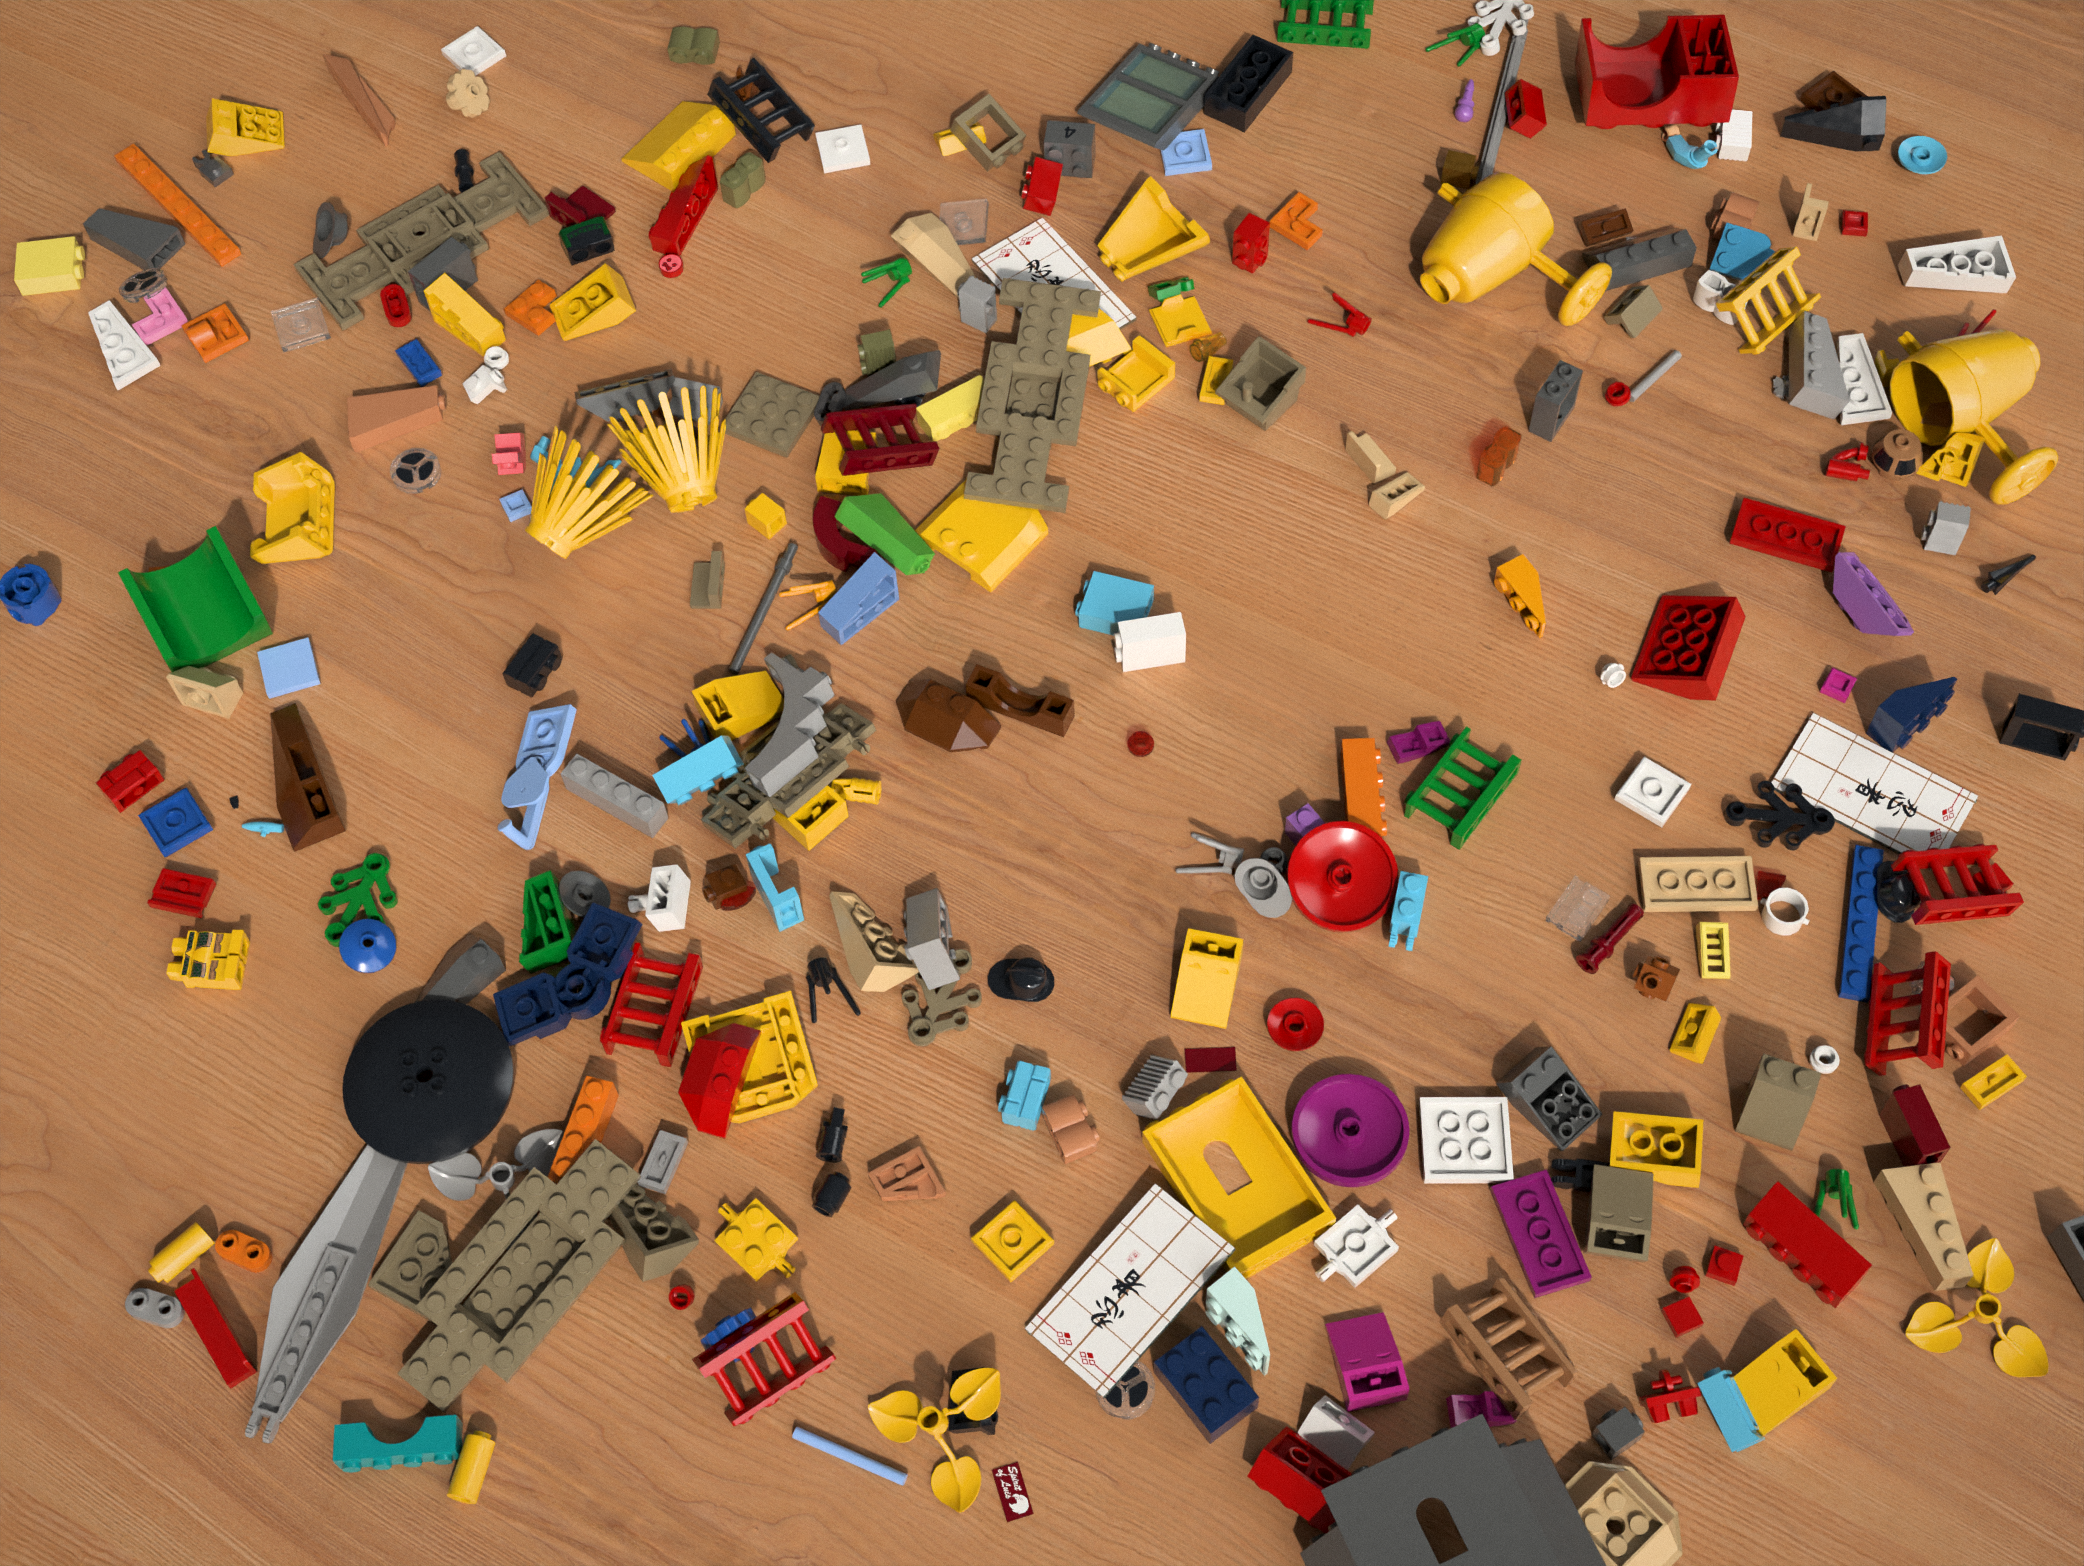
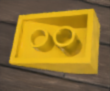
M606 263L550 304L557 327L564 341L617 325L636 311L623 277Z
M1614 1111L1610 1167L1654 1173L1653 1181L1667 1185L1699 1188L1704 1120Z

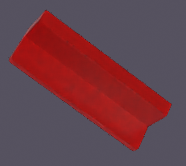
M193 1268L190 1271L194 1279L174 1292L227 1386L231 1389L255 1374L257 1370L205 1279Z

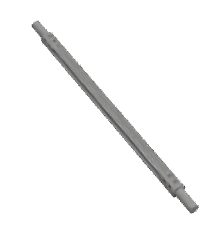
M1529 19L1524 20L1525 23H1526V28H1527ZM1528 29L1523 35L1517 36L1513 34L1475 185L1493 174L1508 114L1505 92L1516 82Z

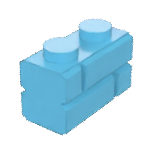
M1017 1061L1015 1070H1009L1006 1086H1010L1007 1096H1001L998 1106V1112H1002V1122L1032 1131L1036 1130L1051 1081V1070L1049 1068Z

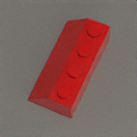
M1779 1181L1773 1185L1749 1213L1743 1224L1747 1233L1754 1240L1761 1241L1769 1248V1252L1776 1260L1788 1265L1799 1281L1809 1284L1816 1291V1295L1821 1301L1831 1304L1834 1308L1860 1284L1872 1266L1869 1261Z
M1287 1426L1263 1448L1247 1475L1260 1489L1268 1491L1279 1499L1283 1506L1298 1513L1306 1519L1310 1526L1321 1530L1323 1533H1328L1327 1527L1336 1521L1321 1490L1352 1476L1351 1472Z

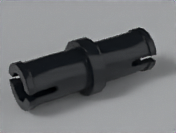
M459 149L454 153L456 161L454 172L458 178L459 191L463 193L474 187L472 180L474 170L470 165L469 152L465 149Z

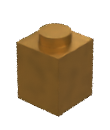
M1448 150L1443 166L1441 184L1448 183L1451 186L1469 189L1471 180L1476 181L1479 166H1475L1476 155Z

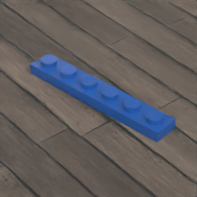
M1855 845L1852 856L1838 997L1866 1003L1870 998L1878 916L1876 873L1879 865L1883 863L1884 850Z

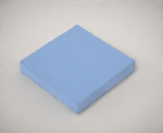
M1204 129L1180 132L1165 150L1160 149L1165 176L1212 170V161Z
M309 637L257 652L269 699L321 684Z

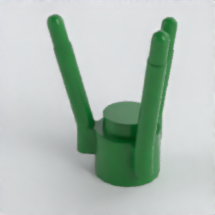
M1475 23L1469 27L1448 33L1447 39L1435 43L1425 50L1429 52L1461 39L1465 46L1472 47L1457 63V66L1460 67L1477 49L1481 48L1480 42L1485 36V31L1480 24Z
M904 257L861 273L862 277L870 275L862 280L864 284L888 274L892 281H899L878 304L880 308L903 285L910 282L908 276L912 274V268Z
M1830 1169L1826 1171L1825 1180L1819 1181V1194L1814 1213L1818 1217L1820 1216L1825 1194L1828 1192L1829 1197L1840 1199V1209L1843 1218L1848 1216V1203L1853 1228L1859 1229L1849 1172L1844 1169Z

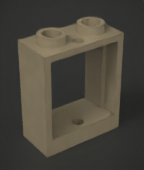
M990 94L956 117L950 129L987 172L993 167L996 169L1001 167L1011 154L1013 156L1017 155L1023 149V142L1026 138V134ZM987 114L993 118L1011 139L994 153L969 128Z

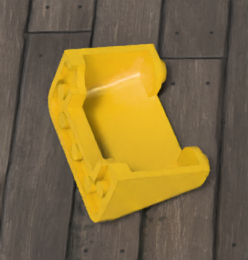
M302 452L255 472L253 491L258 498L267 503L265 540L258 538L251 542L250 557L261 564L317 559L330 555L333 551L335 484L331 474Z

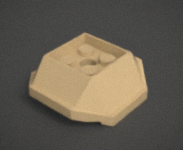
M1589 1461L1564 1485L1606 1566H1672L1682 1556L1678 1512L1632 1467ZM1609 1522L1618 1524L1622 1533L1619 1535L1610 1533L1606 1524Z

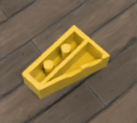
M446 273L442 274L424 290L434 322L484 357L489 348L500 346L506 340L502 323L497 318H493Z

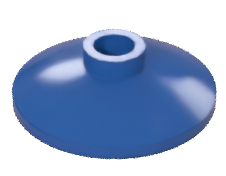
M362 919L350 924L344 930L339 942V951L343 961L351 969L361 973H374L384 969L392 961L396 952V940L393 932L384 923L374 919ZM370 939L373 941V945L365 947L363 941Z

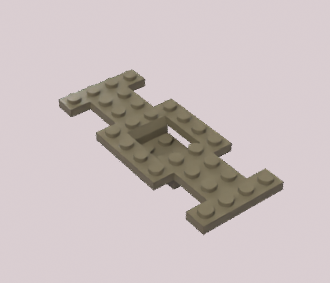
M1003 278L999 304L1023 307L1017 344L991 341L976 425V433L1000 436L994 475L968 472L964 499L1066 513L1069 486L1045 483L1052 443L1069 446L1077 445L1091 355L1067 352L1073 314L1098 317L1101 291Z

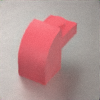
M496 434V454H492L493 464L498 466V475L524 473L526 469L524 434Z

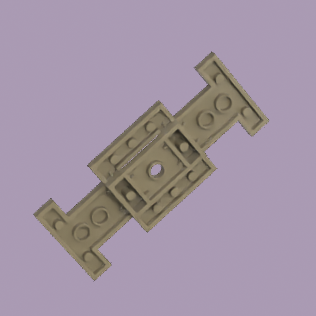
M497 152L479 162L481 170L487 175L488 179L452 198L449 193L446 194L437 185L357 229V234L366 245L365 247L327 268L315 253L293 265L296 272L344 331L364 319L361 311L354 304L358 300L393 281L404 289L405 295L415 291L408 271L450 237L459 243H465L471 251L470 257L472 259L489 250L486 241L479 233L516 212L531 226L549 216L547 207L503 155ZM419 231L425 232L421 236L415 235Z

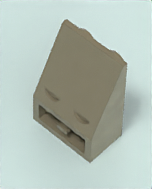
M1593 1165L1583 1247L1584 1254L1641 1263L1648 1261L1652 1225L1654 1173Z

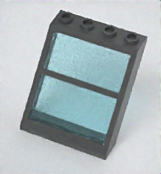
M1149 42L1148 46L1139 43L1079 108L1077 114L1149 146L1165 150L1204 107L1205 94L1218 79L1220 72L1210 67H1206V70L1200 69V63L1191 59H1187L1186 62L1181 61V55L1169 50L1167 54L1162 53V47Z

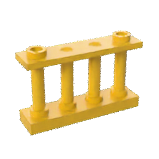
M1797 246L1779 248L1715 303L1719 312L1731 311L1735 313L1748 339V342L1739 349L1740 354L1752 353V355L1763 352L1769 342L1795 321L1804 311L1811 310L1814 307L1813 304L1821 298L1820 293H1804L1792 268L1793 261L1801 255ZM1782 271L1796 298L1789 306L1776 281L1777 275ZM1766 285L1780 311V314L1773 320L1760 295L1761 289ZM1749 299H1751L1764 325V328L1757 334L1744 310L1745 303Z

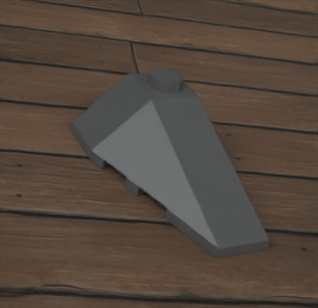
M938 350L904 357L847 388V398L844 404L845 411L937 391L941 352Z
M468 934L447 952L415 1002L440 999L467 1004L506 971L499 955L481 938Z

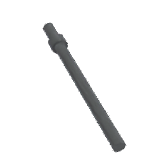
M789 543L783 557L779 558L776 563V572L730 665L729 672L734 675H738L785 575L789 574L793 566L792 560L798 549L796 544Z

